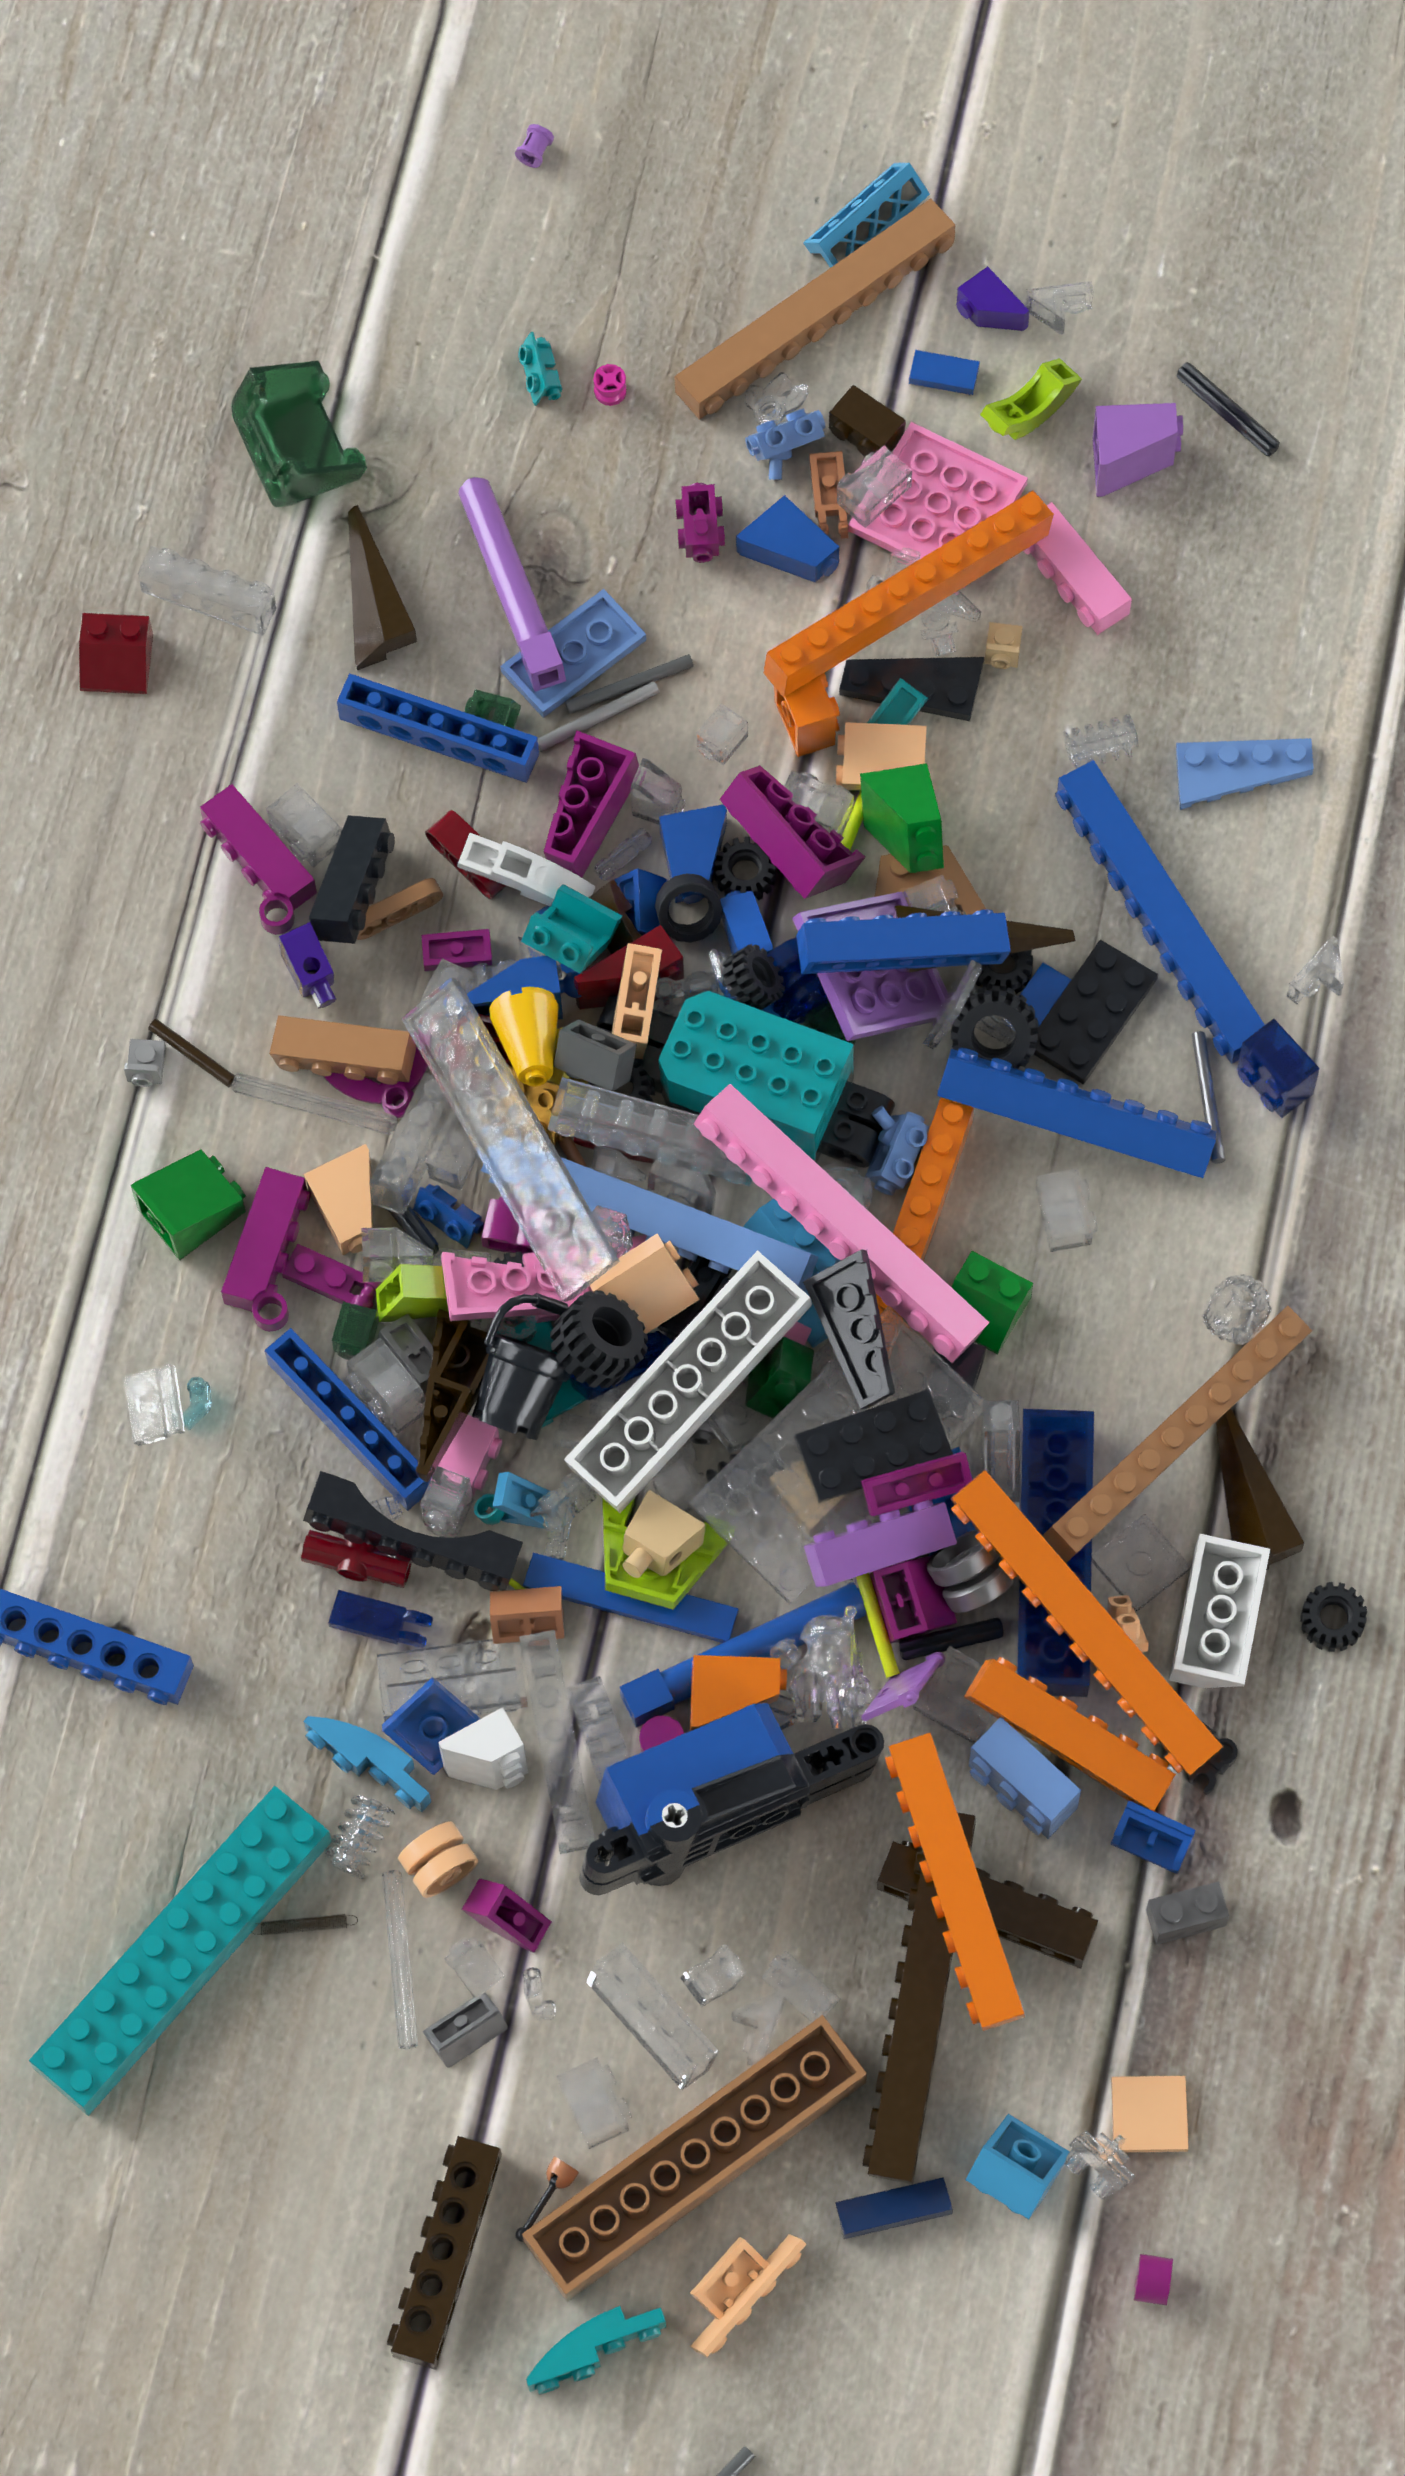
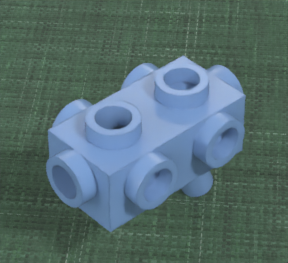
M803 408L786 414L787 421L776 425L774 420L756 426L757 433L745 438L749 453L752 456H756L757 461L769 460L770 480H782V461L793 457L791 449L825 437L823 429L826 427L825 421L819 410L806 413Z
M880 1106L872 1112V1116L883 1130L878 1136L880 1142L865 1178L875 1183L874 1188L887 1195H894L896 1189H903L912 1178L914 1162L927 1141V1131L930 1126L924 1124L925 1119L918 1114L906 1112V1114L890 1116L885 1108Z

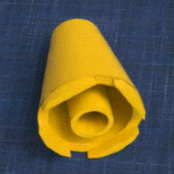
M522 987V993L512 996L511 991H507L494 999L489 1007L490 1020L519 1081L531 1087L541 1086L553 1074L558 1003L552 992L539 987Z

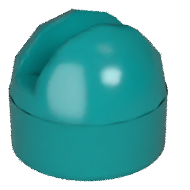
M494 1494L483 1495L474 1506L475 1515L487 1525L498 1524L505 1515V1512L492 1507ZM488 1507L493 1510L490 1514L486 1513Z

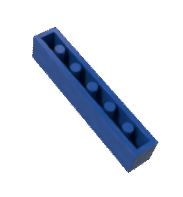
M989 909L979 910L968 915H960L958 911H949L942 913L940 916L929 917L925 913L910 914L906 918H893L892 915L886 914L869 920H860L857 916H849L839 921L826 922L824 918H814L803 923L796 935L801 974L1002 964L1011 952L1005 913H994L993 910Z
M292 1328L264 1350L268 1365L407 1511L434 1489L432 1477L429 1482H425L416 1475L417 1459Z

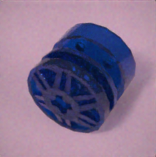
M797 937L785 941L767 954V957L772 956L775 959L773 962L774 966H779L781 970L778 972V975L784 978V982L781 983L785 986V991L782 992L783 996L771 1004L772 1010L779 1014V1017L801 1024L816 1016L830 1004L817 973L801 974Z

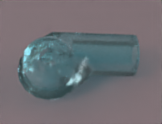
M199 1376L193 1377L188 1381L187 1390L190 1396V1406L177 1418L187 1430H191L212 1408L211 1387L208 1382Z

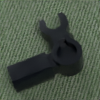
M1202 1722L1215 1737L1217 1732ZM1215 1737L1223 1747L1208 1759L1204 1766L1199 1767L1189 1775L1188 1782L1191 1784L1198 1776H1205L1208 1779L1209 1783L1203 1790L1205 1795L1213 1791L1216 1784V1776L1218 1774L1223 1775L1228 1767L1232 1766L1236 1761L1237 1746L1228 1738L1218 1739Z

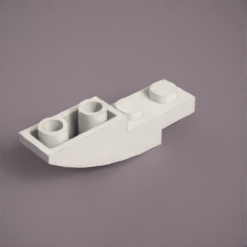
M469 833L457 865L461 869L520 890V895L548 906L552 905L556 892L562 884L588 898L595 889V886L585 879L539 855L503 841L502 844H499L473 833Z

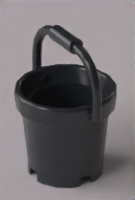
M539 1293L534 1295L522 1294L510 1298L499 1307L492 1319L484 1341L486 1352L489 1356L477 1402L472 1413L473 1418H480L479 1420L514 1434L518 1432L524 1433L526 1438L533 1440L538 1439L541 1428L563 1382H567L573 1374L569 1375L564 1370L566 1367L563 1363L559 1364L556 1359L558 1354L498 1334L497 1331L505 1314L514 1306L522 1303H531L533 1307L560 1316L569 1308L567 1303Z

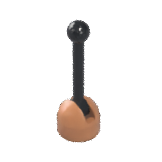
M555 2156L546 2171L547 2180L550 2185L525 2225L516 2230L515 2236L520 2242H524L522 2234L533 2226L555 2189L569 2187L579 2174L576 2169Z

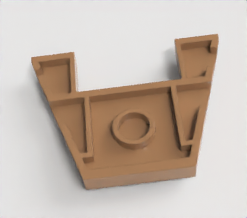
M948 845L943 846L944 868L910 873L891 854L881 855L874 897L902 891L909 907L944 912L961 910L962 914L965 915L986 909Z

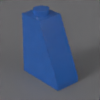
M785 495L736 535V551L741 556L814 583L822 576L827 577L831 575L839 565V546Z
M724 804L659 816V830L670 879L674 876L688 873L700 875L711 883L713 882L715 860H717L718 851L721 850L727 827V809ZM689 891L681 893L674 899L675 903L693 904L701 901L705 896L700 892Z
M734 891L727 894L724 898H720L722 906L721 919L731 953L734 954L747 945L752 944L753 946L756 944L759 945L760 950L764 948L767 951V957L772 956L774 958L772 942L753 891L745 893Z

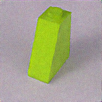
M400 1264L376 1288L379 1322L396 1321L406 1314L412 1319L436 1317L439 1309L449 1312L442 1266Z

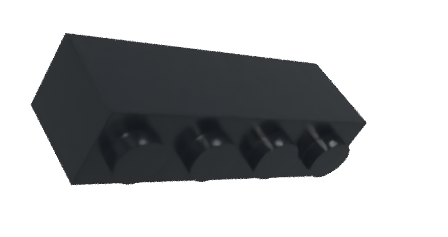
M347 816L308 918L319 941L355 944L359 931L364 929L366 912L369 904L372 905L374 903L375 888L378 880L384 876L387 856L389 853H392L395 845V837L390 832L386 818Z

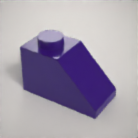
M988 266L957 288L956 307L959 313L965 319L970 318L977 327L1024 331L1028 328L1029 310Z

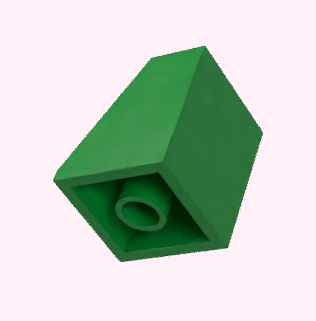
M927 763L861 773L860 783L864 828L910 873L944 868L941 815Z
M202 1149L130 1185L138 1211L179 1261L246 1212L243 1201L246 1195L241 1187L234 1180L229 1183L222 1175L225 1170L221 1163L213 1155L208 1158Z

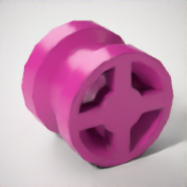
M614 364L602 365L596 370L593 378L596 399L600 403L609 406L623 401L627 391L624 371ZM608 386H610V387H611V386H614V387H615L614 389H613V388H612V389H606Z

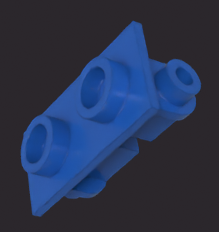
M428 1184L426 1188L421 1186L413 1210L424 1220L431 1222L446 1233L449 1238L468 1249L473 1233L479 1234L484 1228L485 1223L481 1221L482 1216L476 1214L464 1204L456 1210L452 1209L457 1199L444 1191L439 1185L433 1186Z

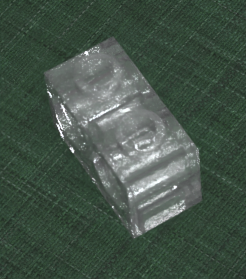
M439 1466L436 1467L420 1503L424 1525L428 1527L427 1530L439 1537H447V1535L458 1537L474 1501L470 1478Z

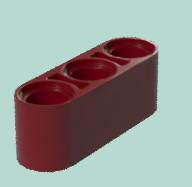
M450 810L426 830L425 835L432 846L486 898L492 899L506 885L457 867L469 833L480 835L460 815Z

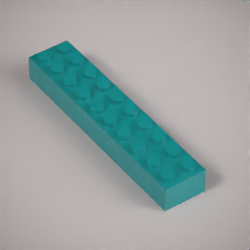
M274 1785L29 2059L34 2070L89 2116L252 1933L251 1931L260 1924L331 1844L332 1838L329 1830Z

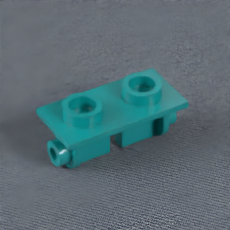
M530 332L524 343L520 346L518 356L520 363L524 366L527 391L531 393L534 406H537L543 396H548L549 400L559 399L563 388L558 371L546 370V368H553L555 366L550 342L546 341L544 337L535 339L534 332Z

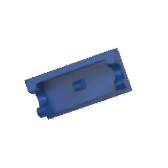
M1128 1800L1114 1832L1111 1845L1178 1874L1196 1830Z

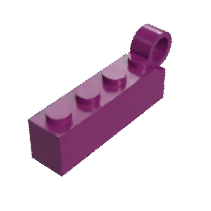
M231 784L200 806L203 819L200 821V824L210 838L216 836L222 843L220 847L226 857L231 862L237 860L243 867L241 872L245 879L252 886L257 884L262 889L264 900L259 907V915L263 928L275 935L286 933L294 924V910L317 894L315 879L235 786ZM275 908L287 911L286 917L277 922L270 921L266 916L269 911Z
M269 1167L264 1169L224 1281L221 1295L224 1304L253 1312L254 1320L258 1327L262 1330L273 1332L284 1327L289 1318L287 1303L283 1296L277 1293L278 1285H275L278 1273L283 1274L289 1260V1254L286 1251L289 1242L294 1243L297 1239L300 1223L297 1222L300 1211H306L311 1191H308L304 1177ZM267 1304H276L282 1308L280 1315L271 1320L262 1318L259 1313Z

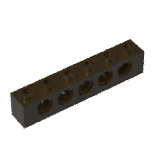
M461 2136L457 2137L455 2146L449 2144L447 2147L443 2166L448 2167L444 2181L438 2180L435 2185L432 2201L437 2204L433 2217L426 2216L421 2231V2237L426 2238L422 2252L416 2251L411 2262L409 2273L415 2275L411 2287H404L400 2297L398 2309L403 2310L399 2325L393 2323L388 2336L387 2345L392 2346L391 2354L394 2358L434 2370L437 2368L501 2161L502 2153L498 2147ZM462 2172H471L476 2176V2180L471 2187L461 2188L455 2184L457 2176ZM458 2207L465 2212L462 2221L457 2224H450L445 2221V2213L450 2208ZM448 2243L454 2248L453 2254L445 2260L435 2258L433 2251L438 2244ZM438 2279L442 2282V2289L437 2295L428 2296L422 2292V2286L427 2280ZM418 2315H427L431 2318V2325L424 2332H416L411 2328L412 2320Z

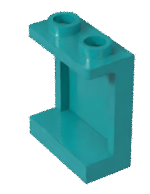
M562 884L556 892L552 905L542 915L535 912L531 916L521 942L581 974L611 944L622 915Z

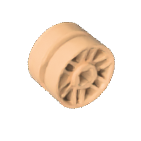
M452 1821L439 1824L426 1831L407 1845L398 1856V1860L408 1875H415L413 1883L424 1898L435 1896L447 1890L467 1876L478 1864V1858L468 1844H461L464 1838Z

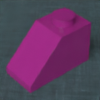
M481 1878L477 1881L461 1909L485 1928L533 1953L536 1951L552 1922L507 1886Z

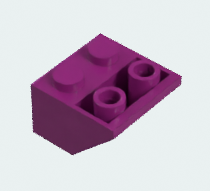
M933 1555L904 1561L870 1573L890 1643L957 1623L954 1612L951 1611L943 1597L942 1591L945 1586L936 1585L927 1570V1563Z

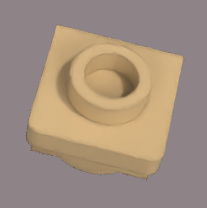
M989 622L984 664H990L999 669L1018 668L1023 626Z

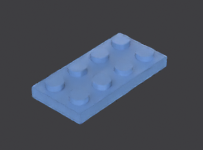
M602 589L548 630V632H551L563 663L566 677L565 682L535 692L520 652L500 666L501 673L544 718L647 640L646 633L606 590Z

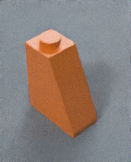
M694 1655L692 1660L690 1731L739 1711L746 1706L760 1703L770 1704L777 1701L780 1690H786L787 1669H780L781 1658Z

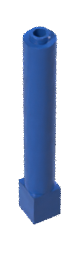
M853 1582L698 1655L776 1658L866 1616L867 1613L859 1587L857 1588ZM693 1657L661 1672L659 1669H656L619 1687L620 1697L635 1727L645 1724L646 1721L653 1717L662 1716L675 1710L674 1705L691 1698Z

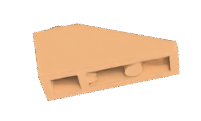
M628 943L612 1034L637 1044L634 1058L643 1060L648 1043L662 949Z

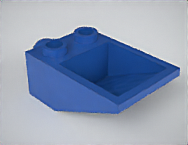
M548 956L520 959L457 1000L459 1020L471 1012L490 1016L489 1007L494 999L507 991H511V996L522 993V987H539L552 992L559 1007L558 1020L563 1019L561 993H566L572 998L581 997L574 986V977L580 973L572 971L564 979L559 980L556 960Z

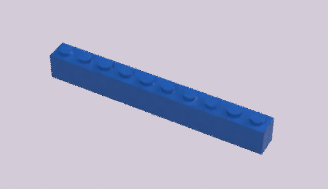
M1092 760L1059 777L1055 796L1060 807L1064 811L1069 810L1074 818L1073 825L1080 837L1085 836L1091 845L1090 851L1094 860L1098 864L1103 863L1108 871L1107 877L1112 888L1116 892L1120 890L1126 899L1125 906L1128 913L1133 919H1139L1143 926L1142 932L1150 946H1156L1161 954L1159 957L1164 969L1168 973L1173 972L1178 980L1177 987L1180 994L1186 1001L1190 1000L1196 1008L1195 1015L1198 1022L1203 1028L1208 1027L1214 1036L1213 1044L1221 1056L1226 1055L1230 1063L1233 1064L1267 1046L1269 1030L1095 761Z

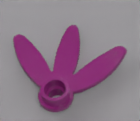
M430 1023L424 1024L414 1038L417 1047L409 1082L397 1081V1084L394 1085L382 1082L378 1084L364 1077V1080H353L345 1077L344 1074L331 1073L330 1076L323 1077L338 1091L353 1099L367 1103L382 1104L385 1113L392 1118L405 1117L415 1107L416 1097L412 1090L422 1079L431 1059L434 1044L433 1026ZM404 1099L401 1104L395 1106L399 1100Z

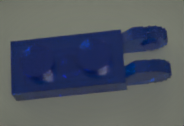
M338 1590L328 1624L331 1628L397 1645L399 1642L423 1648L427 1642L426 1637L419 1633L402 1631L404 1622L422 1627H431L434 1618L423 1612L407 1610V1607Z

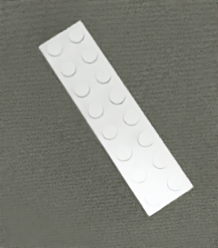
M757 1250L567 1455L564 1461L568 1467L614 1509L621 1513L812 1306L810 1296Z

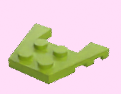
M602 1498L605 1591L669 1609H675L736 1533L737 1524L706 1516L703 1544L665 1576H660L647 1568L639 1578H634L623 1568V1563L629 1557L623 1551V1540L627 1529L626 1525L634 1505V1499L619 1513Z

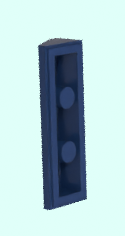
M944 2177L835 2202L844 2239L943 2217L953 2213Z

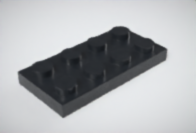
M1100 939L1038 1027V1040L1034 1055L1084 1085L1155 984L1158 974Z
M929 1389L806 1430L794 1436L818 1504L862 1489L861 1480L953 1454Z

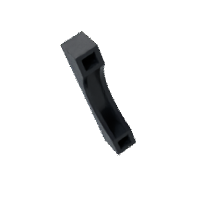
M320 1471L303 1521L308 1522L312 1528L318 1531L329 1532L331 1530L342 1534L346 1540L352 1543L362 1544L365 1542L376 1546L384 1554L391 1556L399 1554L410 1558L418 1566L425 1568L433 1566L444 1570L452 1578L473 1580L478 1582L479 1586L489 1591L506 1590L523 1544L522 1541L491 1530L471 1536L455 1538L433 1537L413 1532L392 1522L378 1512L362 1495L354 1482Z

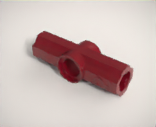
M309 1530L306 1535L301 1555V1561L336 1570L339 1575L347 1579L360 1582L370 1579L400 1588L405 1587L412 1565L410 1558L399 1554L395 1556L384 1554L376 1546L365 1542L356 1544L343 1538Z

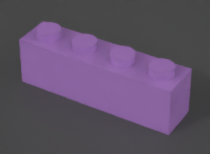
M926 1500L911 1505L913 1511L900 1514L899 1509L880 1514L878 1515L880 1521L869 1525L866 1519L846 1525L847 1532L835 1535L834 1530L814 1535V1542L804 1545V1549L816 1587L839 1583L957 1544L946 1504H933L932 1500Z

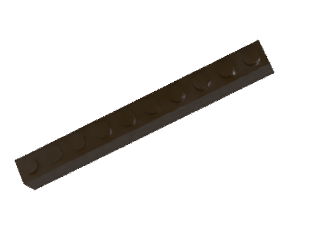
M958 1813L971 1852L976 1816ZM917 1852L914 1874L920 1875L918 1889L911 1888L908 1901V1910L914 1911L911 1926L904 1925L901 1942L902 1947H907L905 1962L898 1961L895 1975V1983L901 1984L899 1998L892 1997L888 2019L894 2020L892 2035L885 2034L882 2056L888 2057L886 2072L879 2071L875 2093L882 2094L879 2108H872L869 2129L875 2130L873 2145L866 2144L862 2164L864 2167H869L868 2175L871 2177L913 2184L953 1958V1953L949 1954L943 1932L949 1931L945 1917L937 1918L931 1897L937 1896V1892L933 1882L927 1884L925 1882L919 1862L926 1859L924 1853Z

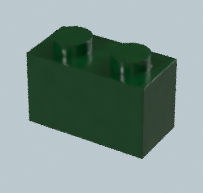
M783 1336L749 1373L745 1406L776 1419L810 1383L814 1350Z

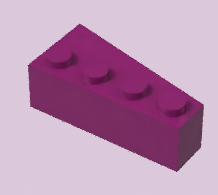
M576 730L572 755H569L567 762V773L564 784L560 788L559 803L556 813H554L544 855L547 860L582 878L638 780L641 770L636 753Z
M759 765L740 772L719 800L728 809L731 816L748 832L750 838L771 859L773 865L790 881L793 888L806 899L845 884L865 859V856L857 849L852 853L841 843L844 837L834 829L829 833L815 821L817 814L808 806L804 807L791 800L793 793L762 766Z

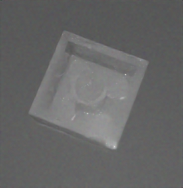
M381 1338L346 1362L349 1373L346 1379L351 1385L349 1389L363 1404H367L376 1418L394 1436L423 1416L425 1407L423 1390Z

